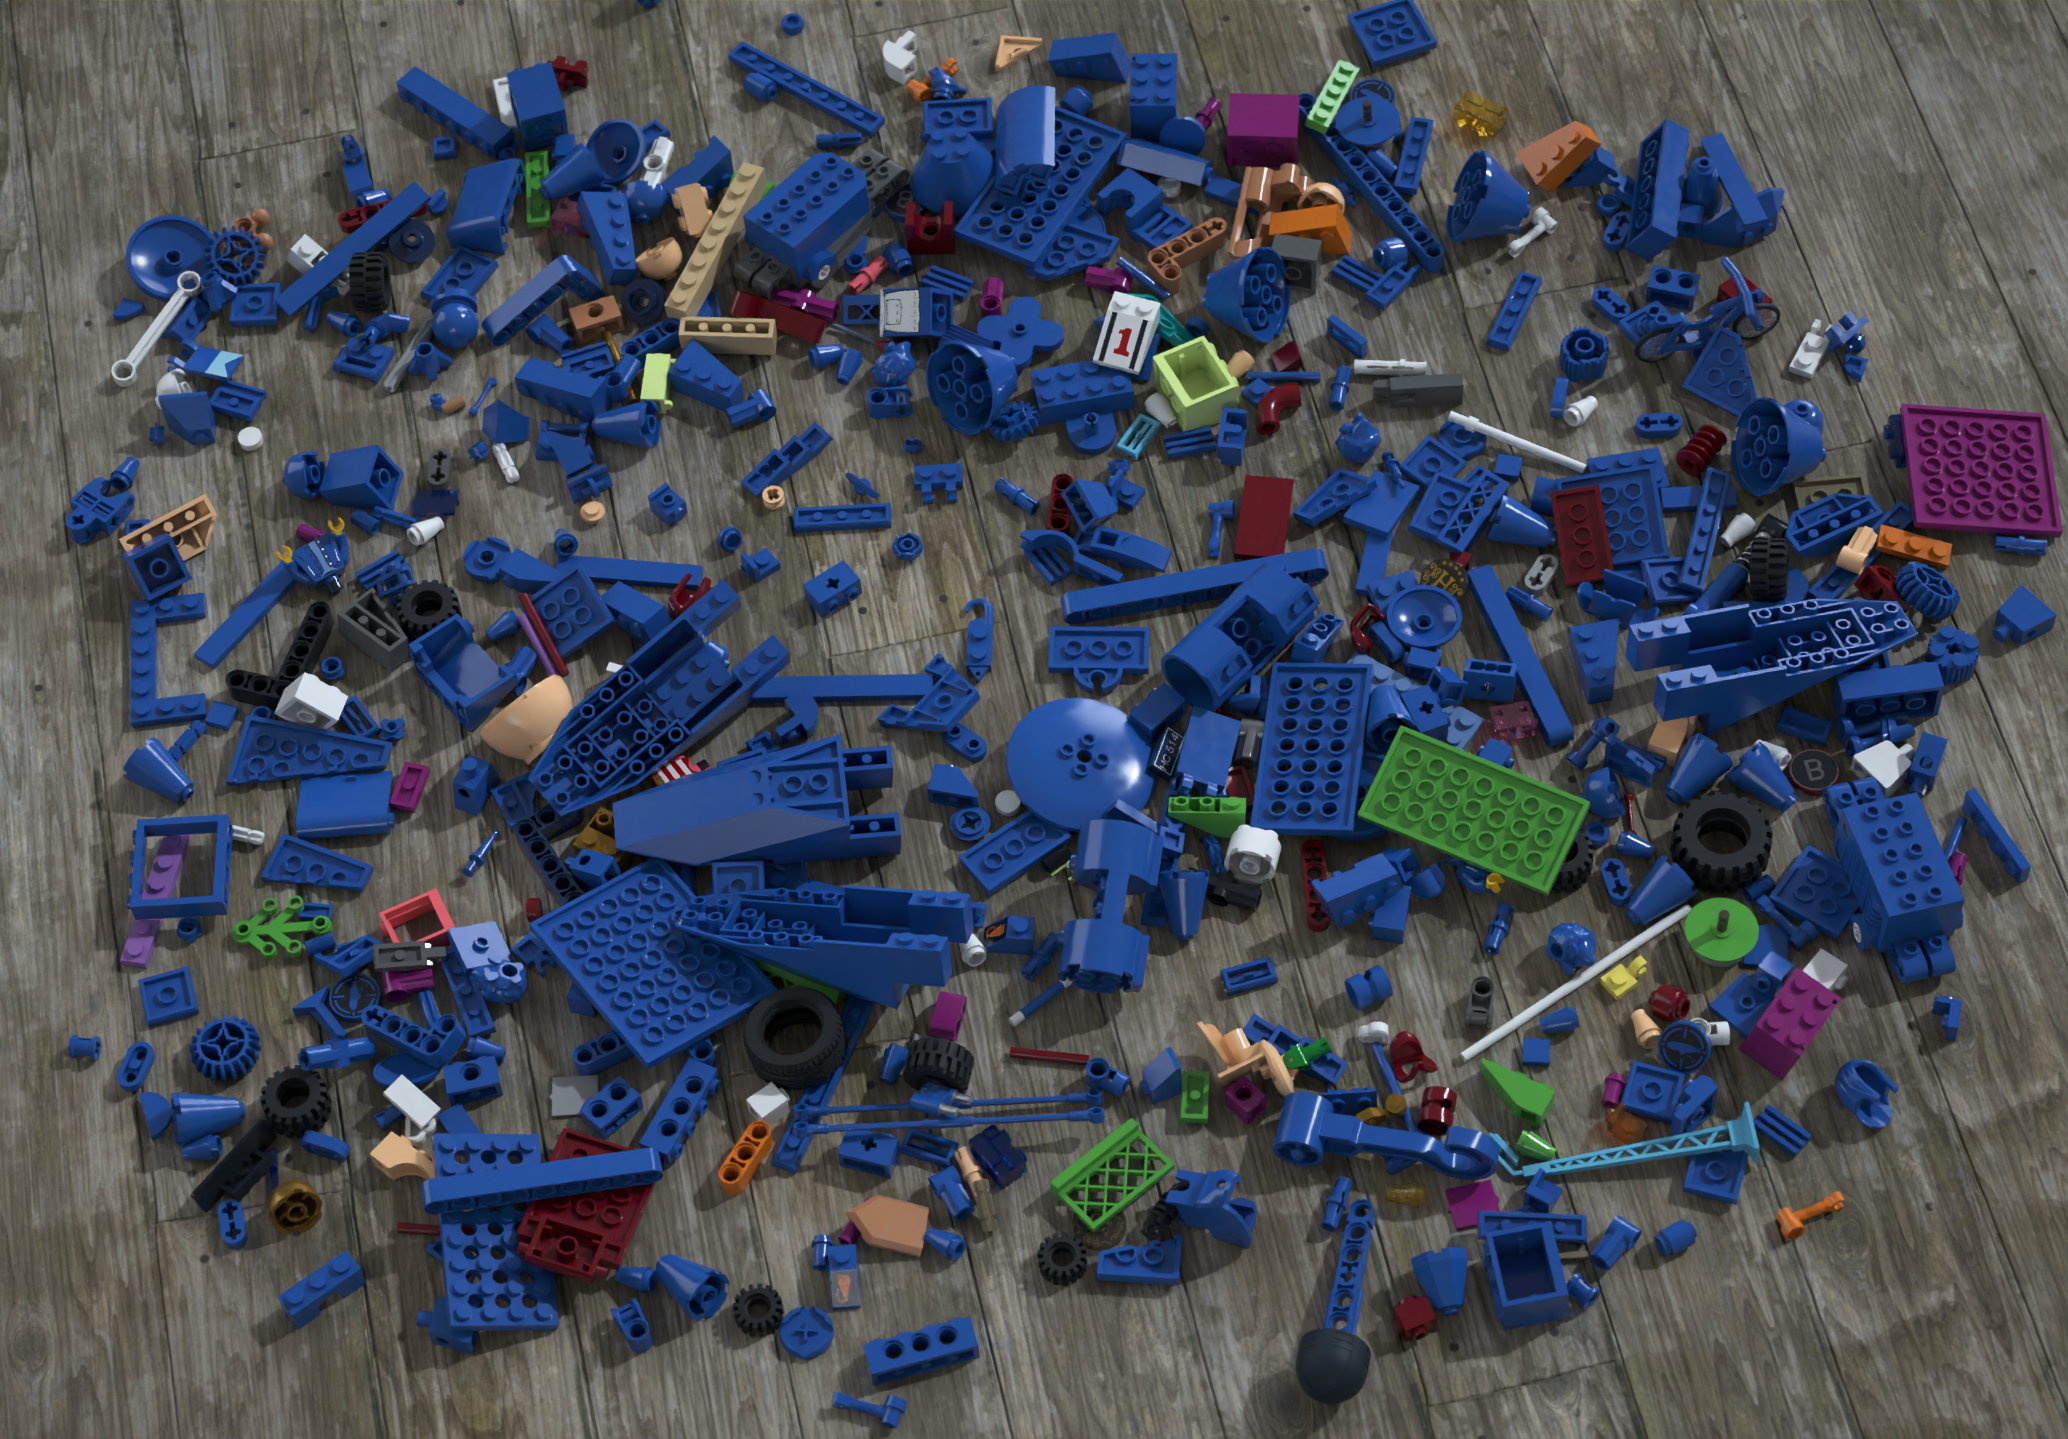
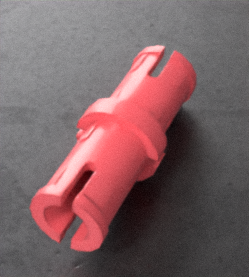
M877 256L872 263L859 271V275L846 285L847 290L853 288L850 293L852 295H859L868 284H873L876 281V277L888 268V262L882 264L885 258Z

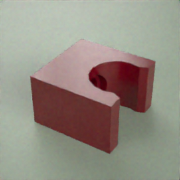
M906 202L905 228L909 255L955 254L956 236H954L953 202H944L943 213L933 218L921 216L917 213L914 202Z

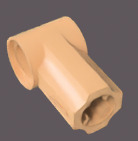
M1867 526L1858 527L1848 546L1844 545L1836 566L1858 575L1862 573L1869 553L1878 537L1872 528Z

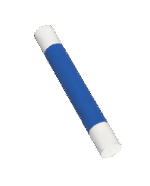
M1066 979V981L1059 980L1008 1018L1010 1024L1013 1027L1018 1025L1070 986L1072 981Z

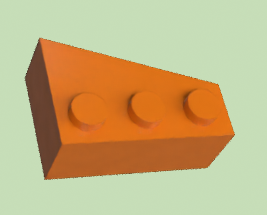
M1573 121L1515 153L1536 185L1553 192L1601 143L1591 128Z
M1338 204L1271 214L1269 237L1272 243L1275 234L1322 240L1321 253L1350 255L1352 232Z

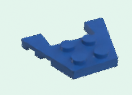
M938 653L924 668L926 674H933L934 678L939 680L911 711L890 704L877 720L880 726L950 732L979 701L980 695Z

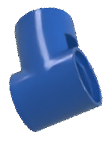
M1096 1057L1091 1059L1086 1066L1087 1085L1091 1089L1105 1090L1119 1098L1123 1096L1131 1077L1110 1067L1108 1061L1104 1058ZM1101 1072L1103 1075L1095 1076L1093 1073Z

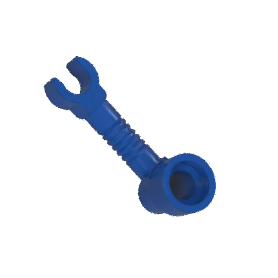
M1234 500L1209 502L1208 514L1209 517H1213L1211 538L1208 544V550H1210L1209 557L1220 556L1223 520H1234Z
M1764 894L1756 900L1758 910L1771 917L1791 936L1788 942L1796 951L1802 949L1808 942H1814L1820 936L1816 927L1807 920L1799 927H1796L1776 909V906Z
M835 1392L831 1401L834 1403L833 1406L839 1409L855 1410L882 1418L881 1424L892 1429L897 1428L900 1416L905 1413L908 1404L901 1397L887 1395L884 1405L879 1406L854 1399L841 1392Z

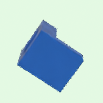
M1539 1168L1525 1191L1524 1204H1529L1540 1213H1550L1562 1194V1188L1545 1180V1170Z

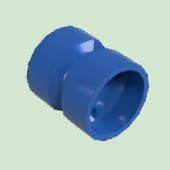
M1380 965L1364 971V976L1356 974L1344 980L1347 995L1352 1005L1358 1011L1371 1006L1374 999L1380 1002L1393 996L1390 981Z

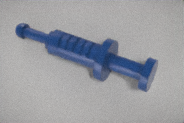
M1384 452L1381 458L1385 462L1384 468L1386 472L1390 473L1394 481L1399 483L1400 489H1404L1405 484L1402 482L1403 476L1399 470V461L1394 459L1392 452Z
M494 830L492 836L484 840L476 853L469 855L471 863L469 866L462 868L464 875L472 877L474 875V868L476 866H483L485 856L493 847V840L499 835L498 830Z

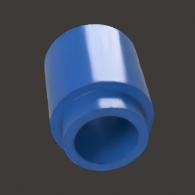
M749 73L744 79L743 86L747 93L763 102H769L777 95L776 82L760 73Z
M901 242L889 243L883 251V256L886 262H888L890 269L899 277L909 275L914 268L913 260L904 244Z
M1681 1219L1660 1230L1659 1234L1654 1236V1241L1663 1256L1668 1254L1674 1255L1695 1244L1697 1232L1691 1222L1687 1223Z

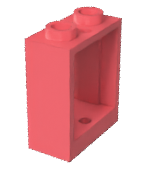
M433 889L379 913L382 923L378 924L384 938L389 937L391 943H400L393 930L394 927L431 911H434L442 930L417 941L431 943L432 947H446L450 945L446 936L447 930L456 928L437 889Z

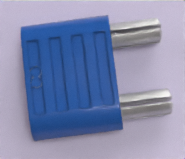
M927 1083L912 1096L910 1108L911 1110L940 1117L943 1114L957 1117L959 1115V1108L953 1107L956 1102L970 1105L973 1099L970 1095L959 1093L958 1089Z

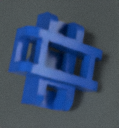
M395 560L390 565L381 567L379 569L381 577L372 581L373 586L377 587L379 593L377 597L379 600L389 597L390 603L393 606H397V603H399L400 596L398 594L405 595L404 590L415 583L410 566L402 567L400 561ZM384 583H385V585H386V587H387V590H386V591H384V588H383V585H382V584H384Z

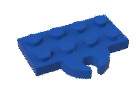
M1050 626L1049 673H1074L1075 682L1078 686L1091 694L1094 691L1092 680L1102 678L1104 679V682L1101 684L1102 694L1108 693L1121 683L1123 674H1149L1150 627Z

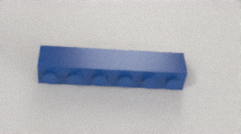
M414 66L396 82L399 91L398 96L403 102L410 103L420 113L430 116L435 123L442 124L452 134H457L469 145L476 146L484 155H489L498 160L499 150L504 147H510L515 142L512 128L418 67Z

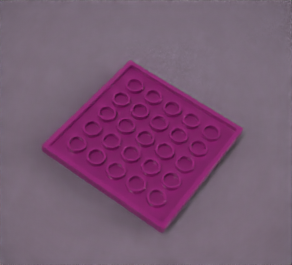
M1916 404L1901 405L1900 417L1914 528L2060 538L2063 530L2045 413Z

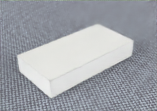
M402 1074L383 1092L385 1098L422 1130L441 1112L440 1107Z

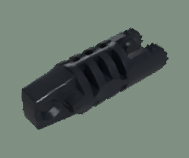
M1179 1181L1169 1191H1185L1189 1188L1190 1183ZM1169 1191L1163 1193L1148 1214L1140 1230L1150 1241L1156 1240L1179 1214L1175 1205H1169L1165 1202Z

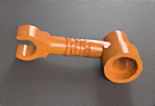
M948 58L941 65V68L947 75H954L959 70L954 66L957 61L953 58ZM931 76L925 78L920 83L914 79L910 80L906 85V90L920 104H923V101H929L932 97L933 92L929 88L931 86Z
M1837 1191L1824 1198L1823 1201L1792 1213L1789 1207L1782 1208L1775 1214V1217L1782 1226L1781 1232L1786 1240H1795L1805 1232V1227L1801 1221L1826 1211H1838L1844 1207L1842 1201L1845 1199L1841 1192Z

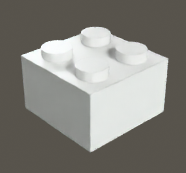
M304 672L284 689L274 714L294 724L327 730L339 720L348 696L343 694L338 688L320 681L315 675Z

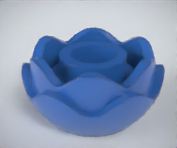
M907 532L896 537L892 548L894 554L899 559L911 561L922 553L923 543L918 535Z

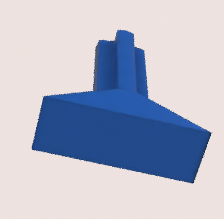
M337 286L327 287L308 304L303 325L304 330H307L309 333L317 330L323 302L339 295Z
M328 985L292 1008L295 1016L313 1015L332 1040L346 1038V1031L325 1006L330 995Z

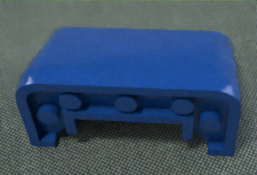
M510 158L477 166L465 173L464 187L451 225H448L446 228V238L449 239L451 248L456 249L458 245H461L473 251L505 255L508 245L504 243L503 236L509 231L507 221L516 194L526 192V174L521 159Z
M455 614L408 644L414 669L420 679L467 731H471L479 726L515 687L517 675L510 666L506 667L502 664L498 667L474 641L472 634L474 628L467 619L463 620L458 614Z

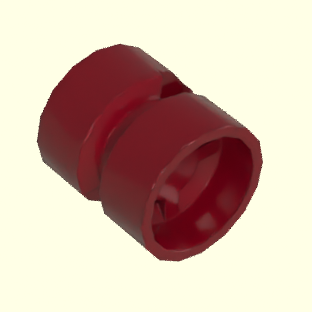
M1441 1086L1425 1088L1423 1090L1418 1128L1430 1135H1447L1448 1128L1453 1126V1113L1456 1109L1457 1094L1451 1089Z

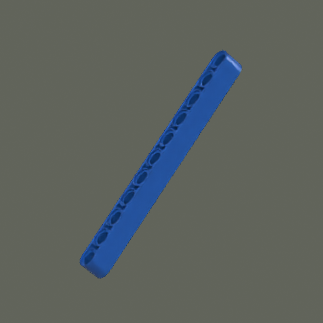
M1309 93L1300 94L1299 123L1394 235L1407 245L1409 252L1423 269L1429 273L1440 272L1444 267L1443 245L1358 146L1340 136L1334 119L1326 134L1304 125L1317 99Z
M1314 548L1072 591L1062 595L1060 602L1065 622L1073 625L1226 598L1263 563L1268 561L1285 566L1287 574L1293 579L1298 576L1303 583L1323 580L1328 576L1329 571L1323 551Z

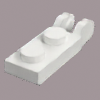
M1815 319L1810 332H1807L1789 366V372L1812 379L1830 343L1825 334L1824 337L1816 335L1820 330L1821 320ZM1830 324V325L1827 327L1826 331H1827L1829 328H1831L1833 325Z

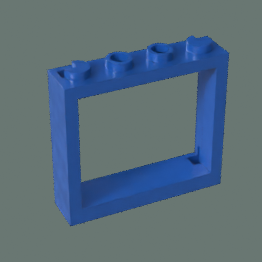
M229 814L138 819L136 830L132 832L135 851H131L130 855L133 873L129 874L131 895L127 896V908L132 910L135 920L228 915L233 825ZM217 833L213 896L142 900L147 837Z

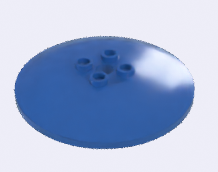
M1065 698L1051 701L1035 708L1016 726L1007 747L1006 769L1010 784L1017 797L1038 818L1068 831L1080 832V827L1083 823L1103 819L1108 808L1117 799L1122 800L1141 812L1153 793L1157 774L1147 768L1154 750L1147 735L1124 712L1096 700ZM1086 755L1090 761L1087 763L1081 762L1077 756Z

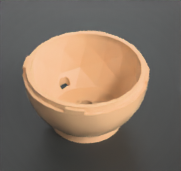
M554 674L522 694L481 729L479 733L482 736L481 738L497 752L511 758L524 760L527 765L538 761L569 711L573 709L572 697L563 678Z

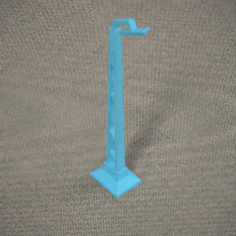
M1748 1101L1744 1103L1741 1118L1727 1121V1125L1532 1164L1523 1166V1170L1513 1171L1500 1155L1498 1163L1511 1177L1524 1176V1179L1534 1178L1539 1168L1545 1170L1544 1177L1729 1149H1732V1152L1746 1150L1753 1162L1759 1164V1144ZM1490 1132L1489 1137L1497 1143L1500 1149L1499 1154L1503 1152L1518 1167L1520 1158L1498 1134L1495 1133L1493 1135ZM1728 1133L1730 1141L1714 1143L1719 1135ZM1710 1137L1706 1145L1697 1140ZM1686 1141L1693 1145V1147L1681 1148ZM1676 1144L1672 1150L1665 1147L1666 1145ZM1652 1148H1655V1149H1657V1150L1660 1151V1152L1650 1153V1151L1652 1150ZM1644 1150L1641 1155H1639L1638 1153L1635 1152V1151Z

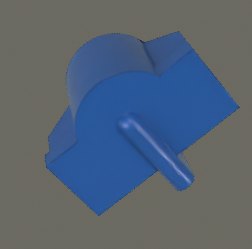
M1441 860L1431 866L1425 865L1419 873L1405 882L1406 886H1411V892L1414 896L1430 900L1444 891L1447 876L1441 868L1443 865Z

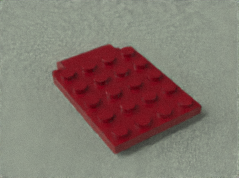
M563 1128L548 1162L634 1149ZM660 1158L661 1165L663 1168L664 1158ZM656 1183L531 1201L517 1232V1240L523 1241L519 1243L517 1252L525 1254L524 1263L590 1284H593L596 1277L605 1279L608 1273L607 1268L620 1270Z

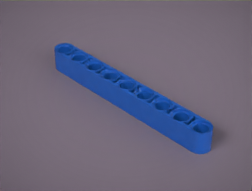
M1486 564L1465 571L1467 586L1505 662L1517 664L1516 685L1548 747H1553L1574 740L1572 725L1490 564Z
M643 1148L432 1178L424 1181L420 1189L424 1211L427 1214L437 1215L652 1184L663 1178V1170L658 1150L655 1148Z

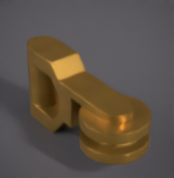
M1394 1093L1387 1097L1385 1101L1386 1108L1382 1109L1381 1106L1369 1107L1358 1113L1356 1118L1366 1125L1378 1127L1381 1122L1391 1117L1403 1116L1407 1111L1408 1105L1403 1095Z

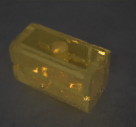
M1467 90L1454 106L1453 121L1461 127L1475 130L1480 136H1488L1494 139L1506 124L1508 108Z

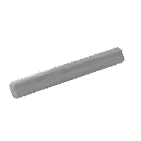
M429 318L424 322L382 383L384 391L389 393L395 391L408 372L407 368L415 355L416 346L431 339L434 334L432 319Z

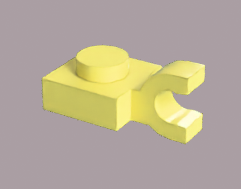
M1640 955L1630 963L1628 968L1619 964L1602 976L1600 983L1618 1001L1638 987L1636 978L1647 972L1645 968L1647 961Z

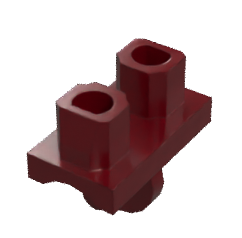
M557 56L554 61L548 60L547 63L551 62L559 91L565 92L568 86L587 88L589 84L587 76L589 68L586 61L578 60L573 66L569 65L568 59L563 56Z

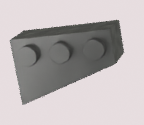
M373 587L337 613L339 634L388 670L392 671L409 658L406 635L395 619L391 618L387 612V607L384 603H381Z

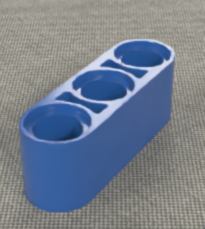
M667 318L628 340L621 347L622 356H626V354L635 356L641 362V370L645 367L647 354H668L679 348L678 334L680 321L676 318Z

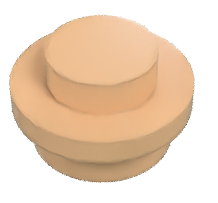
M591 501L582 506L581 517L588 524H598L603 520L605 508L601 503Z

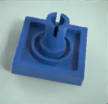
M1656 300L1619 320L1618 327L1636 345L1642 336L1651 331L1648 323L1651 320H1655L1657 314L1672 315ZM1650 338L1642 345L1640 351L1644 356L1649 357L1656 353V348L1660 344H1653Z

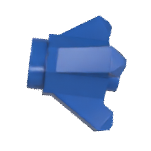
M216 271L209 272L200 279L202 284L201 301L215 313L220 312L222 307L230 302V299L238 295V288L225 281Z
M422 342L416 346L415 355L407 369L409 375L417 376L421 373L428 376L429 381H436L438 378L437 372L440 368L450 367L453 361L450 356L437 350L431 343Z

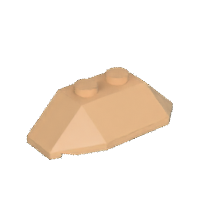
M204 494L120 538L119 541L124 550L128 552L163 533H167L173 539L183 561L208 548L217 513L207 495Z

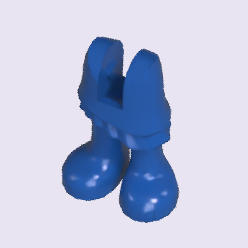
M1906 712L1884 713L1883 715H1878L1876 720L1859 725H1853L1851 719L1847 716L1838 717L1836 720L1840 743L1842 745L1845 744L1846 755L1851 760H1853V756L1883 741L1888 740L1896 744L1916 734L1913 725L1906 724L1909 721ZM1879 733L1878 735H1875V736H1872V737H1868V738H1865V739H1860L1861 737H1864V736H1867V735H1870V734Z

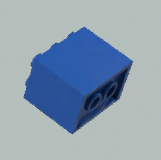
M1131 53L1129 104L1131 139L1140 138L1150 142H1160L1161 127L1170 118L1178 116L1177 53Z
M551 62L537 63L533 67L518 68L506 73L511 107L525 153L553 146L552 135L568 134L566 111Z
M1551 1221L1486 1232V1243L1482 1244L1483 1264L1485 1272H1488L1490 1295L1494 1298L1496 1321L1502 1320L1503 1329L1508 1330L1568 1319L1569 1294Z

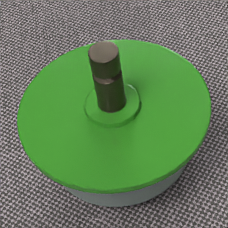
M1711 898L1698 903L1687 915L1684 927L1687 942L1695 955L1703 962L1716 967L1731 966L1739 962L1753 950L1759 936V926L1754 914L1742 903L1728 898Z

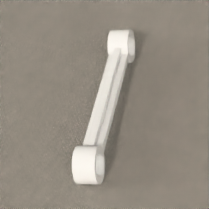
M186 271L180 274L177 279V291L126 360H119L114 363L111 372L114 382L118 386L128 387L135 383L137 367L188 298H193L201 293L202 284L200 276L196 272ZM195 280L197 286L193 289H184V282ZM123 368H128L132 373L127 378L118 377V371Z

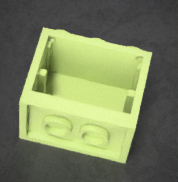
M1205 336L1153 356L1154 388L1161 395H1165L1183 432L1216 425L1221 422L1223 408L1237 409L1239 404L1237 390H1239L1238 381L1234 376H1230L1225 361L1219 359L1213 343H1209Z

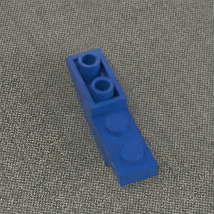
M1097 526L1096 530L1090 529L1085 532L1078 527L1073 539L1079 549V553L1082 555L1117 560L1120 566L1164 573L1172 555L1171 549L1156 542L1103 526Z

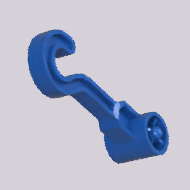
M1294 1092L1285 1096L1273 1147L1277 1157L1298 1166L1318 1165L1322 1162L1324 1153L1352 1157L1358 1153L1366 1152L1416 1160L1444 1175L1464 1180L1485 1179L1493 1175L1500 1152L1497 1143L1488 1135L1465 1127L1450 1126L1447 1130L1444 1144L1431 1136L1416 1132L1366 1125L1355 1116L1333 1113L1334 1107L1331 1102L1324 1097L1309 1092Z

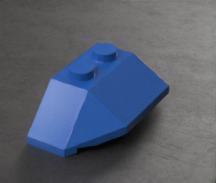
M1767 188L1755 194L1768 218V227L1745 232L1734 208L1730 205L1717 213L1711 220L1702 223L1700 239L1702 242L1736 249L1740 246L1748 245L1762 236L1770 235L1777 227L1783 205L1784 189Z
M1834 493L1792 512L1785 538L1798 555L1819 559L1843 548L1844 545L1847 546L1858 527L1867 526L1872 528L1880 520L1884 512L1870 495L1858 496Z

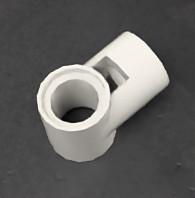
M1702 1018L1691 1020V1022L1699 1024L1704 1029L1703 1031L1711 1040V1046L1730 1044V1029L1727 1021L1707 1022Z

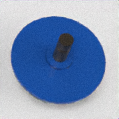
M1360 97L1351 100L1339 110L1336 116V129L1340 136L1346 141L1357 145L1364 154H1367L1372 148L1385 150L1392 143L1394 135L1400 126V114L1397 108L1391 102L1379 97Z

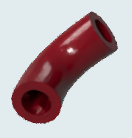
M1299 383L1275 387L1262 396L1256 406L1255 413L1258 433L1269 435L1277 432L1280 429L1279 413L1287 408L1301 407Z

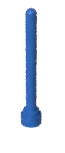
M1374 1041L1371 1044V1050L1390 1093L1403 1095L1381 1044ZM1408 1107L1406 1113L1401 1116L1407 1131L1427 1135L1426 1132L1417 1127Z

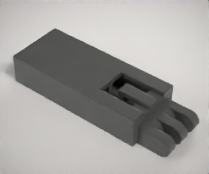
M1462 373L1390 377V379L1376 380L1373 383V401L1390 402V408L1462 404L1464 386Z

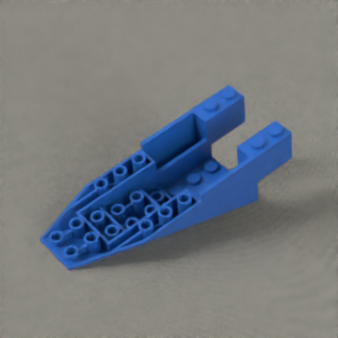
M724 579L633 654L623 667L569 711L528 778L561 817L639 785L752 703V694L790 663V652L774 635H771L732 668L731 674L704 645L703 639L741 608L740 597Z
M1816 598L1749 611L1750 606L1748 604L1629 625L1625 656L1634 672L1670 666L1671 672L1657 674L1653 703L1662 721L1698 715L1699 722L1706 734L1709 735L1918 636V633L1897 601Z
M836 735L692 773L612 803L616 850L692 866L712 865L714 862L772 860L773 865L898 855L901 851L899 812L849 816L847 791L892 787L893 760L891 745L842 749L841 736Z
M845 885V894L833 891L814 892L811 890L773 888L691 897L675 923V928L827 988L898 1009L910 984L936 987L946 986L952 974L949 942L967 944L974 931L970 894Z

